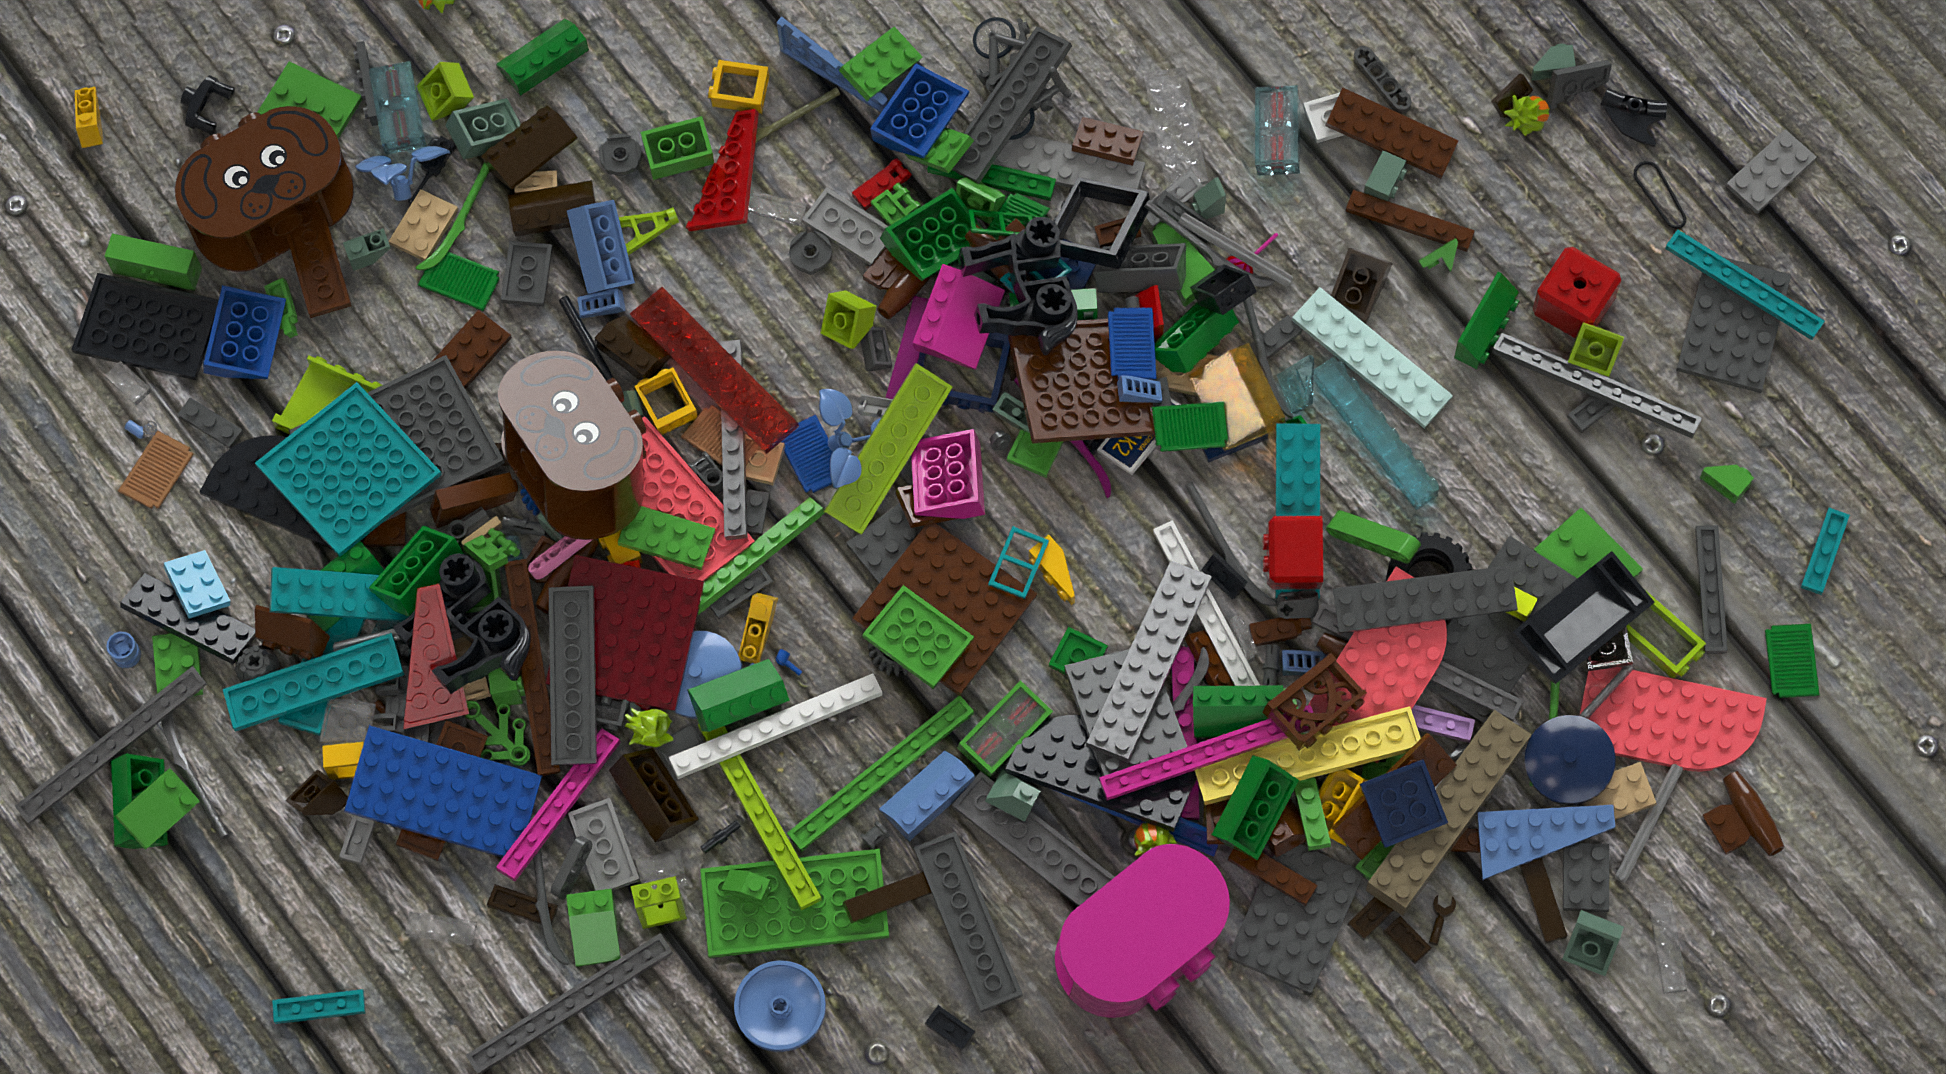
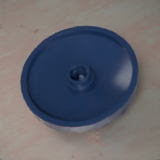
M1575 715L1552 718L1540 725L1527 743L1525 750L1527 776L1533 787L1542 796L1553 802L1564 805H1577L1588 802L1606 789L1614 774L1616 760L1611 739L1598 724L1587 718Z

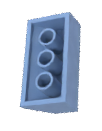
M615 201L599 202L567 210L587 294L635 283Z
M943 751L880 807L879 811L908 841H911L957 800L969 784L975 780V775L960 759L947 751Z

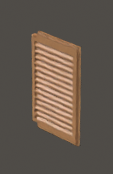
M711 405L709 409L704 408L681 438L699 451L707 452L712 460L723 466L721 411ZM745 428V434L758 437ZM757 438V441L746 439V466L750 462L749 458L751 457L752 460L757 454L755 451L762 448L759 445L761 439Z
M157 430L118 492L150 509L153 506L159 508L194 453L189 452L190 447Z

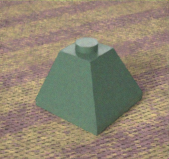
M1002 769L985 802L1025 822L1042 789L1021 778L1007 774L1006 770Z

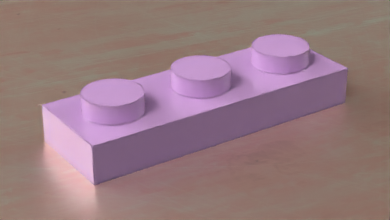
M1414 705L1412 713L1419 731L1470 743L1475 719Z

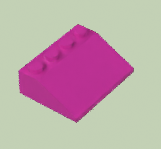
M942 264L913 340L914 349L976 370L989 333L979 334L974 317L977 304L985 303L994 307H1000L1005 290L974 275L963 277L960 269Z
M970 429L921 439L911 454L915 515L959 519L985 515L981 445L975 430Z

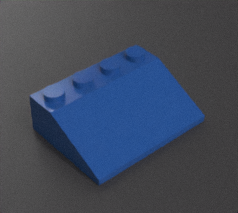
M916 63L871 126L872 139L890 150L925 158L970 92Z
M222 285L203 364L204 373L224 378L268 379L286 299Z

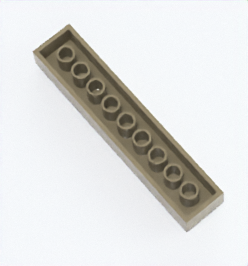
M1494 710L1455 762L1457 766L1436 788L1448 823L1396 843L1368 881L1366 891L1404 916L1476 817L1477 812L1481 810L1524 751L1532 734Z

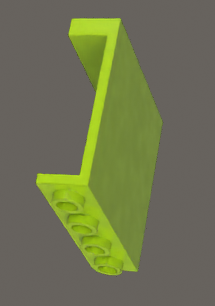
M308 355L307 361L309 366L282 415L275 414L272 419L273 425L276 429L290 434L289 430L307 422L356 382L367 393L382 386V384L375 381L373 383L366 381L358 373H354V375L348 373L340 365L332 366L322 357L316 356L314 358Z

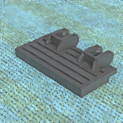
M409 665L402 666L405 675L382 682L383 684H396V686H379L376 688L375 693L377 695L397 697H386V712L375 714L373 721L378 724H393V726H378L377 728L429 742L431 723L403 729Z

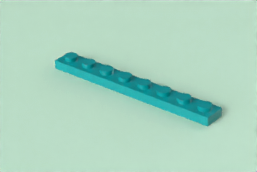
M1678 229L1665 247L1672 254L1810 340L1814 339L1825 322L1820 317Z

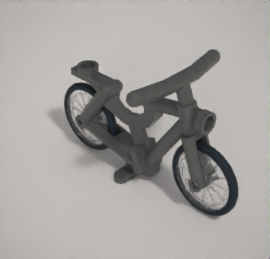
M1000 17L986 19L979 24L974 32L973 46L980 56L989 59V71L983 73L981 69H977L976 74L984 86L986 85V88L991 93L1009 68L1007 67L1004 71L1000 72V58L1011 51V65L1026 43V35L1030 34L1027 21L1023 22L1021 18L1017 19L1020 30L1019 39H1016L1013 25L1008 20ZM1050 66L1048 68V72L1055 85L1049 89L1046 86L1044 87L1009 140L1022 138L1032 129L1035 121L1034 111L1039 109V107L1044 112L1052 110L1054 107L1051 98L1055 94L1061 92L1067 98L1072 95L1071 90L1061 79L1056 67Z

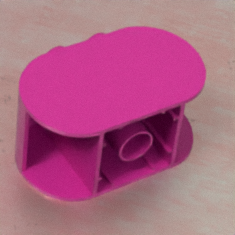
M1178 844L1159 845L1145 852L1072 911L1063 924L1055 950L1056 973L1062 988L1069 998L1083 1010L1101 1017L1117 1018L1128 1016L1138 1012L1148 1003L1157 1011L1177 994L1175 991L1180 987V984L1176 980L1182 975H1185L1190 983H1192L1212 966L1210 963L1216 958L1211 951L1225 926L1230 907L1228 888L1219 869L1211 860L1195 849Z

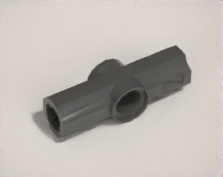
M481 506L461 520L452 521L442 533L455 537L457 543L462 545V540L490 521V518ZM457 530H464L462 535L455 536Z

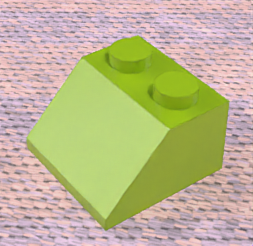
M439 62L417 85V89L432 121L452 114L453 111L464 109L474 98L459 63Z
M846 290L828 293L820 333L850 349H854L873 326L877 306Z
M1583 322L1570 351L1568 363L1609 377L1624 336Z

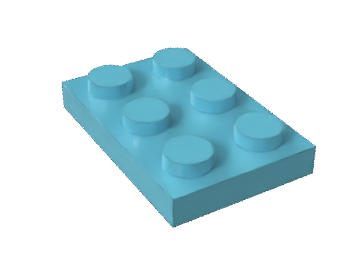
M205 550L164 562V570L188 618L230 606V599Z

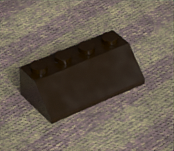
M546 105L527 121L522 122L513 132L507 134L499 143L490 147L481 157L493 176L510 189H514L578 139V137L560 115Z
M592 180L508 195L515 237L569 228L571 226L567 210L596 203Z
M654 748L623 754L609 769L615 782L622 790L654 842L670 839L699 820Z

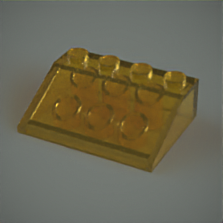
M1249 343L1224 353L1188 375L1201 403L1224 401L1228 440L1225 441L1226 446L1223 447L1224 451L1276 430V423H1285V415Z

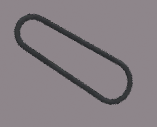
M1651 161L1640 162L1636 165L1634 178L1664 221L1671 228H1682L1686 223V215L1660 168ZM1649 164L1657 169L1683 216L1682 224L1676 226L1668 221L1638 179L1637 170L1640 166Z

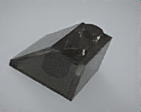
M1627 626L1586 659L1588 671L1633 665Z

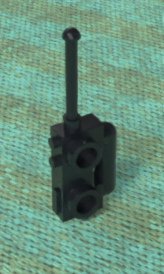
M440 136L439 139H431L427 146L447 149L450 151V154L447 153L428 161L419 162L422 170L427 173L411 199L408 200L409 204H412L420 189L422 190L432 175L437 177L441 173V169L445 167V163L456 148L454 142L443 136Z

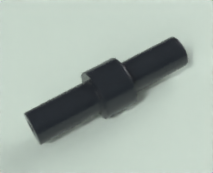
M735 820L723 830L719 829L713 834L714 837L700 846L701 850L706 854L718 844L722 845L728 840L727 837L741 828L738 821Z

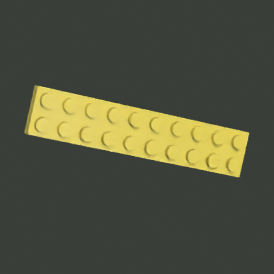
M1411 707L1333 726L1332 730L1325 736L1320 734L1316 737L1317 741L1308 749L1304 747L1299 751L1296 745L1289 738L1194 770L1204 805L1231 798L1253 755L1270 760L1301 781L1405 754L1421 739Z

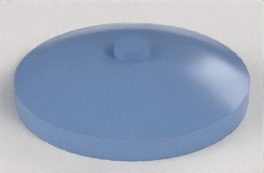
M694 631L676 714L686 718L697 719L687 689L742 669L741 659L737 651L722 636L708 631Z
M771 961L756 967L742 980L735 995L734 1011L740 1030L750 1042L768 1051L785 1052L805 1045L818 1033L825 1018L826 1000L820 982L807 968L790 961Z

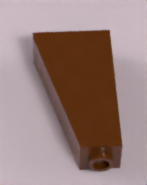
M509 472L435 490L430 512L436 528L448 525L454 520H461L481 506L487 511L514 501L516 492H518V485L516 480L512 479Z

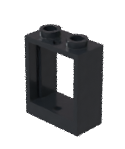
M1225 264L1190 287L1198 305L1221 315L1226 314L1257 292L1249 274Z

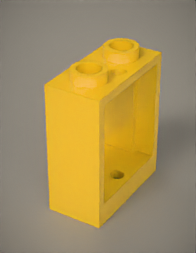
M718 60V65L713 68L712 72L714 84L709 87L708 98L711 99L712 107L739 111L756 109L762 114L770 77L769 68L766 66ZM723 72L758 77L754 98L719 94Z
M673 367L659 371L656 376L650 379H642L634 386L652 425L661 435L698 417L697 411ZM673 382L685 407L657 420L645 395Z
M364 742L322 746L323 767L329 778L332 780L354 778Z

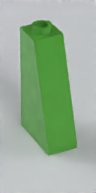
M1160 222L1152 231V241L1154 244H1186V278L1182 289L1176 290L1182 305L1186 307L1195 300L1190 287L1215 271V269L1189 241L1166 223Z

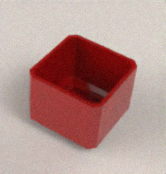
M1573 246L1567 247L1563 250L1537 290L1533 305L1534 315L1576 338L1583 322L1598 327L1616 299L1621 283L1620 273ZM1580 280L1586 286L1583 289H1578L1574 286V282Z
M1274 516L1268 522L1266 534H1263L1262 549L1266 550V556L1263 559V572H1267V585L1272 590L1320 589L1324 577L1322 516Z

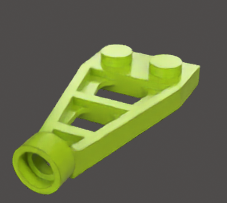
M674 207L660 212L619 217L621 228L630 227L635 232L634 239L625 244L628 255L671 228V226L679 223ZM653 221L655 224L654 230L644 235L640 234L637 225L642 222Z

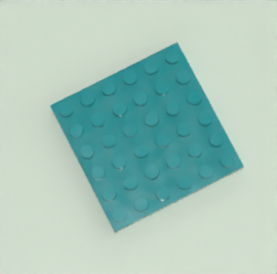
M358 382L255 462L256 467L339 557L442 475L441 471Z

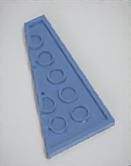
M782 16L776 23L781 52L877 111H883L888 104L885 94L879 92L869 101H866L839 72V69L844 64L838 61L831 52L824 50Z
M1597 805L1477 812L1482 881L1562 848L1574 845L1587 838L1614 829V806Z

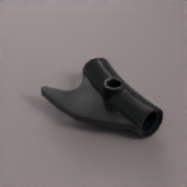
M1608 88L1600 106H1603L1614 125L1623 135L1637 142L1655 147L1656 141L1647 133V127L1657 121L1666 119L1667 101L1639 98Z

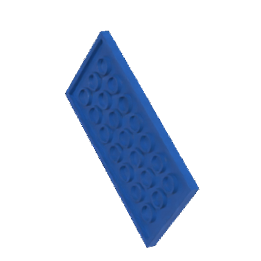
M369 725L344 812L504 857L529 824L542 775Z

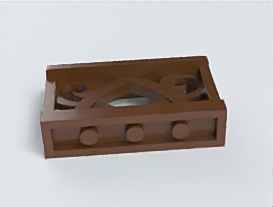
M1332 653L1269 701L1263 710V714L1268 719L1271 718L1296 745L1299 751L1304 747L1310 748L1317 741L1316 737L1320 734L1325 736L1332 730V725L1336 721L1341 723L1349 716L1348 712L1351 709L1356 711L1365 703L1363 699L1367 692L1362 690L1336 662L1337 659ZM1329 670L1340 682L1334 684ZM1319 682L1321 687L1325 685L1326 688L1316 689L1314 683ZM1346 688L1351 693V699L1343 701L1341 696L1347 693L1343 691L1336 692V689ZM1307 690L1315 695L1327 693L1326 713L1304 712L1306 697L1303 691ZM1293 699L1300 700L1301 706L1299 710L1296 709L1298 704H1294ZM1336 705L1341 707L1335 712ZM1279 710L1285 713L1286 715L1292 717L1290 723L1279 712ZM1297 719L1301 720V730L1303 726L1309 727L1310 731L1308 734H1299L1295 729V721Z

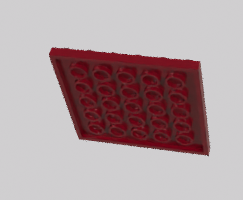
M575 555L568 587L594 586L596 695L621 701L624 699L631 703L676 712L705 582ZM549 665V669H548V673H547V678H546V682H545V684H546V685H549V686H550V665Z

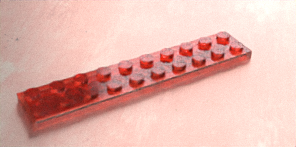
M663 287L630 313L631 318L766 454L799 427L798 422Z

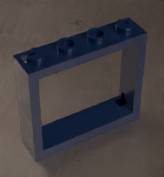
M989 333L985 346L1002 349L991 398L951 390L942 405H956L963 410L976 409L984 414L985 412L994 413L993 408L1000 399L1011 353L1008 335ZM919 353L917 364L923 368L927 354Z

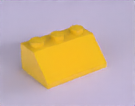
M1349 769L1329 773L1319 790L1329 837L1344 846L1347 845L1331 827L1363 796L1359 784L1368 781Z

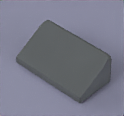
M871 327L861 340L866 371L891 368L892 361L885 327Z

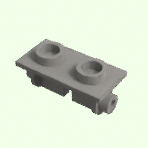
M861 394L858 413L861 416H881L882 418L893 399Z

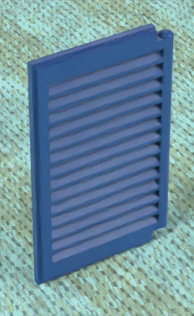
M1114 308V312L1108 311L1111 376H1117L1118 380L1121 375L1157 379L1152 308Z
M813 415L782 430V435L777 436L779 442L785 443L784 453L804 491L807 493L811 490L815 493L832 485L830 458L834 451L828 446V437L817 416Z

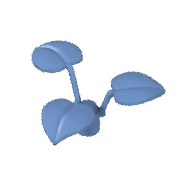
M427 146L412 152L413 158L410 163L408 179L404 175H400L407 170V166L401 163L387 165L391 163V159L386 156L367 158L355 165V167L360 172H371L377 180L385 185L390 182L395 200L402 201L411 198L409 185L413 184L412 176L415 162L428 161L447 153L450 154V151L437 146Z
M833 389L819 390V411L823 421L830 426L840 424L838 429L834 431L835 434L828 439V446L834 451L830 458L831 481L833 487L838 488L855 482L861 475L862 468L859 459L851 455L852 451L847 448L851 446V443L868 440L871 435L852 438L847 432H841L845 426L844 419H848L852 415V405L843 393ZM881 418L875 420L872 423L871 433L874 431L875 427L877 426Z

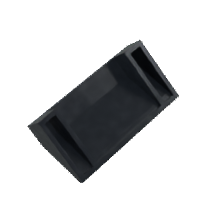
M1611 551L1511 632L1507 638L1528 661L1556 684L1655 602L1614 552Z

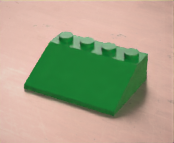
M951 188L885 228L880 240L894 258L923 281L940 271L942 264L949 265L958 260L962 247H971L964 237L971 230L968 216L969 209L955 190ZM975 219V225H978L980 228H982Z

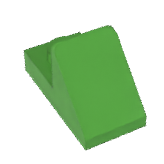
M1454 238L1419 259L1418 262L1421 267L1427 266L1428 269H1431L1439 264L1438 259L1442 258L1446 267L1451 272L1458 245L1457 239Z

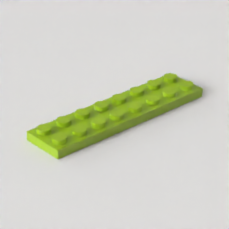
M915 363L857 457L862 468L860 477L853 483L838 487L823 512L862 535L953 386Z

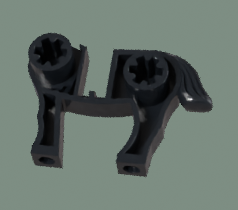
M1046 217L1033 218L1028 222L1026 228L1017 235L1014 232L1004 240L990 242L981 247H962L958 256L963 277L1008 265L1011 284L1019 302V305L1006 308L994 307L985 303L977 304L974 317L979 334L1000 333L1010 336L1027 335L1038 337L1039 348L1044 356H1047L1056 346L1069 338L1076 328L1078 319L1077 304L1066 276L1029 282L1026 279V272L1057 268L1061 255L1060 231L1057 224Z
M464 554L450 555L442 562L439 569L441 577L439 584L445 610L454 627L472 645L460 658L451 663L437 666L432 672L450 694L468 683L484 678L498 668H501L510 680L517 681L531 643V634L522 617L500 597H497L469 620L465 613L491 593V589L480 564ZM415 610L407 619L393 627L398 637L410 650Z

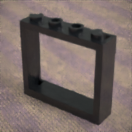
M1078 177L1074 186L1070 188L1066 201H1063L1058 216L1053 220L1060 231V257L1119 269L1149 212L1144 207L1150 200L1149 192ZM1085 197L1131 206L1110 250L1063 241Z

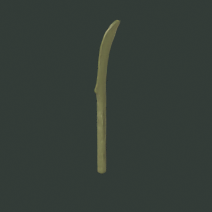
M838 88L832 89L771 125L758 128L756 143L839 96Z

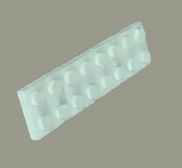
M1320 287L1291 319L1424 429L1453 397L1450 392Z

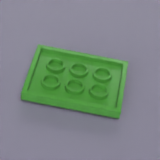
M289 61L257 112L262 115L271 109L285 106L306 108L322 116L331 125L337 138H339L360 105L362 97L358 93Z
M1582 508L1577 510L1534 548L1535 552L1576 578H1579L1611 551L1614 552L1634 578L1643 571V568Z
M904 585L862 635L864 639L932 689L936 687L974 640L973 635Z

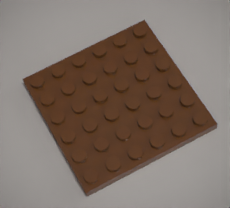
M1108 319L1077 320L1076 328L1069 338L1056 346L1047 356H1044L1040 351L1038 337L1008 335L1032 444L1155 435L1152 414L1153 403L1119 402L1117 376H1111Z
M932 522L924 526L853 616L852 622L866 631L903 585L974 636L972 643L940 680L941 684L961 696L1035 600L1037 593L1029 588L1026 598L1023 599L989 586L988 583L996 565ZM1001 568L995 578V582L1021 592L1024 591L1026 586Z

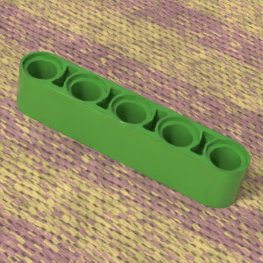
M1341 510L1336 512L1326 527V531L1339 540L1403 563H1409L1421 546L1419 540L1410 534Z

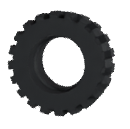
M1424 532L1418 538L1416 535H1412L1419 540L1421 546L1409 563H1403L1391 558L1386 581L1395 567L1409 573L1410 568L1414 564L1422 561L1436 562L1443 566L1448 573L1471 571L1472 564L1468 563L1469 556L1467 552L1462 553L1463 547L1459 543L1454 545L1452 538L1448 536L1445 539L1441 538L1440 533L1435 532L1433 536H1428V532Z

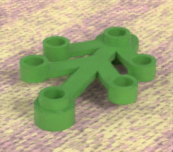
M467 702L468 711L475 709L477 712L474 715L467 714L464 716L468 720H475L491 735L488 736L485 746L502 745L507 750L493 752L490 749H485L481 753V758H484L486 754H491L492 757L489 759L491 761L509 760L515 766L525 765L530 759V751L524 745V731L527 728L525 720L517 718L513 721V728L515 730L514 744L508 739V717L511 715L509 705L500 704L497 708L499 715L498 729L481 713V707L477 702ZM507 708L508 712L506 714H501V709ZM517 723L524 724L522 728H516ZM517 753H523V757L517 759L515 756Z

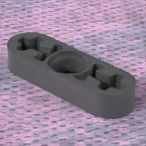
M579 836L574 840L552 884L551 893L560 899H565L566 895L570 894L591 852L592 841L583 836Z

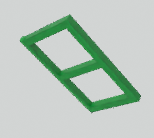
M968 210L971 233L1011 236L1014 232L1005 230L1004 218L1027 220L1028 222L1033 219L1032 215ZM974 215L998 218L1000 230L976 228Z

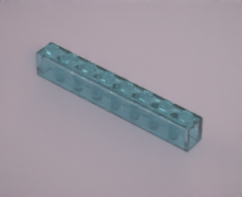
M1333 356L1312 371L1311 379L1417 511L1438 496L1439 484L1437 480L1426 473L1424 464L1414 458L1409 445L1402 443L1397 430L1386 423L1384 414L1374 408L1369 395L1362 393L1357 380L1354 377L1350 378L1346 373L1347 369L1341 361H1337Z

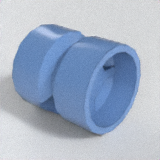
M117 632L109 637L106 648L117 666L131 668L139 662L141 650L129 633Z

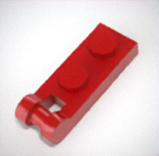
M896 158L887 167L852 192V196L864 210H867L872 206L871 201L887 189L892 192L894 190L893 186L896 183H904L912 174L908 169H904L902 162ZM896 171L898 176L894 178L891 174Z

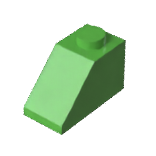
M1738 465L1705 467L1700 479L1736 504L1751 486L1754 477L1746 468H1740Z
M730 869L721 891L763 907L772 885L770 879L750 871Z

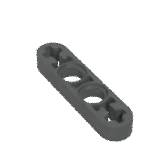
M1358 47L1354 53V62L1394 111L1400 114L1407 113L1412 103L1409 94L1369 47ZM1360 54L1363 56L1367 55V61L1364 58L1359 59ZM1373 68H1378L1382 71V74L1375 77L1370 71ZM1390 83L1395 89L1392 92H1387L1383 89V86ZM1398 99L1401 102L1405 101V106H1403L1402 104L1398 106Z

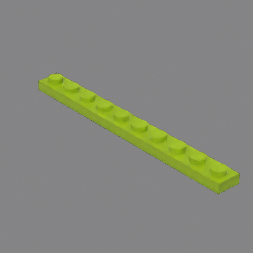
M698 724V728L706 742L728 733L724 726L709 732H702ZM739 754L719 762L718 764L801 911L822 901L819 892L742 756Z

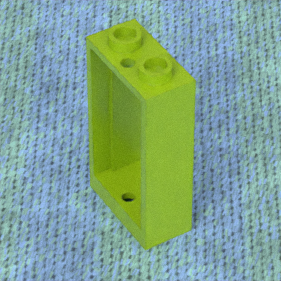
M1648 593L1655 602L1650 608L1690 642L1694 648L1676 666L1629 624L1619 633L1670 678L1675 679L1678 675L1683 677L1690 669L1688 665L1693 660L1697 662L1704 655L1703 649L1706 642Z
M676 876L631 886L635 909L643 929L687 919ZM657 885V888L652 889V886Z

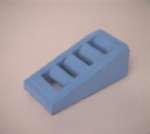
M618 287L577 297L580 318L625 311L623 292ZM604 299H607L608 306L604 305ZM595 300H598L599 308H596ZM589 301L591 310L587 311L586 302Z
M1121 375L1117 382L1119 402L1162 403L1163 401L1160 381ZM1151 388H1155L1156 395H1152Z
M1282 650V676L1304 675L1316 665L1315 658H1320L1321 661L1326 655L1319 651ZM1307 658H1311V668L1307 667ZM1289 659L1294 660V667L1290 666ZM1298 659H1302L1303 667H1298Z

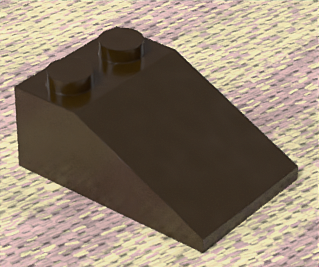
M1349 248L1331 296L1366 324L1393 263L1358 249Z

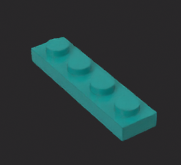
M1828 508L1800 588L1822 595L1844 534L1849 514Z
M363 989L272 1000L275 1024L366 1013Z

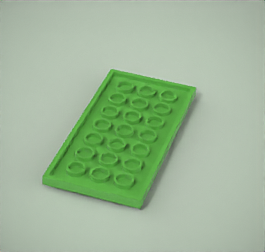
M880 849L800 857V861L822 900L802 911L774 861L700 869L709 958L889 938L887 911L851 924L842 904L845 900L884 886ZM730 869L750 871L770 879L772 888L763 907L721 891Z

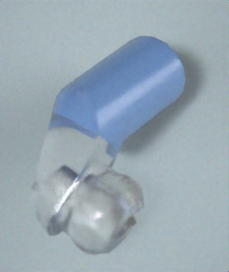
M129 420L125 425V429L137 438L142 439L154 436L157 433V424L154 421H148L144 426H139L132 420Z

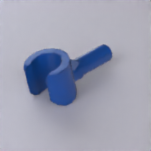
M780 649L776 656V662L779 665L790 668L800 676L802 671L788 661L790 653Z

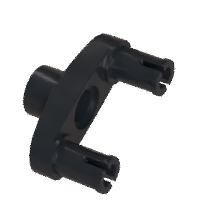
M210 75L203 80L197 90L187 86L180 100L182 105L188 107L185 126L191 129L197 128L212 135L214 133L213 130L216 129L217 122L203 118L200 114L211 94L215 93L230 100L232 98L231 95L234 94L235 87L219 82L218 78Z

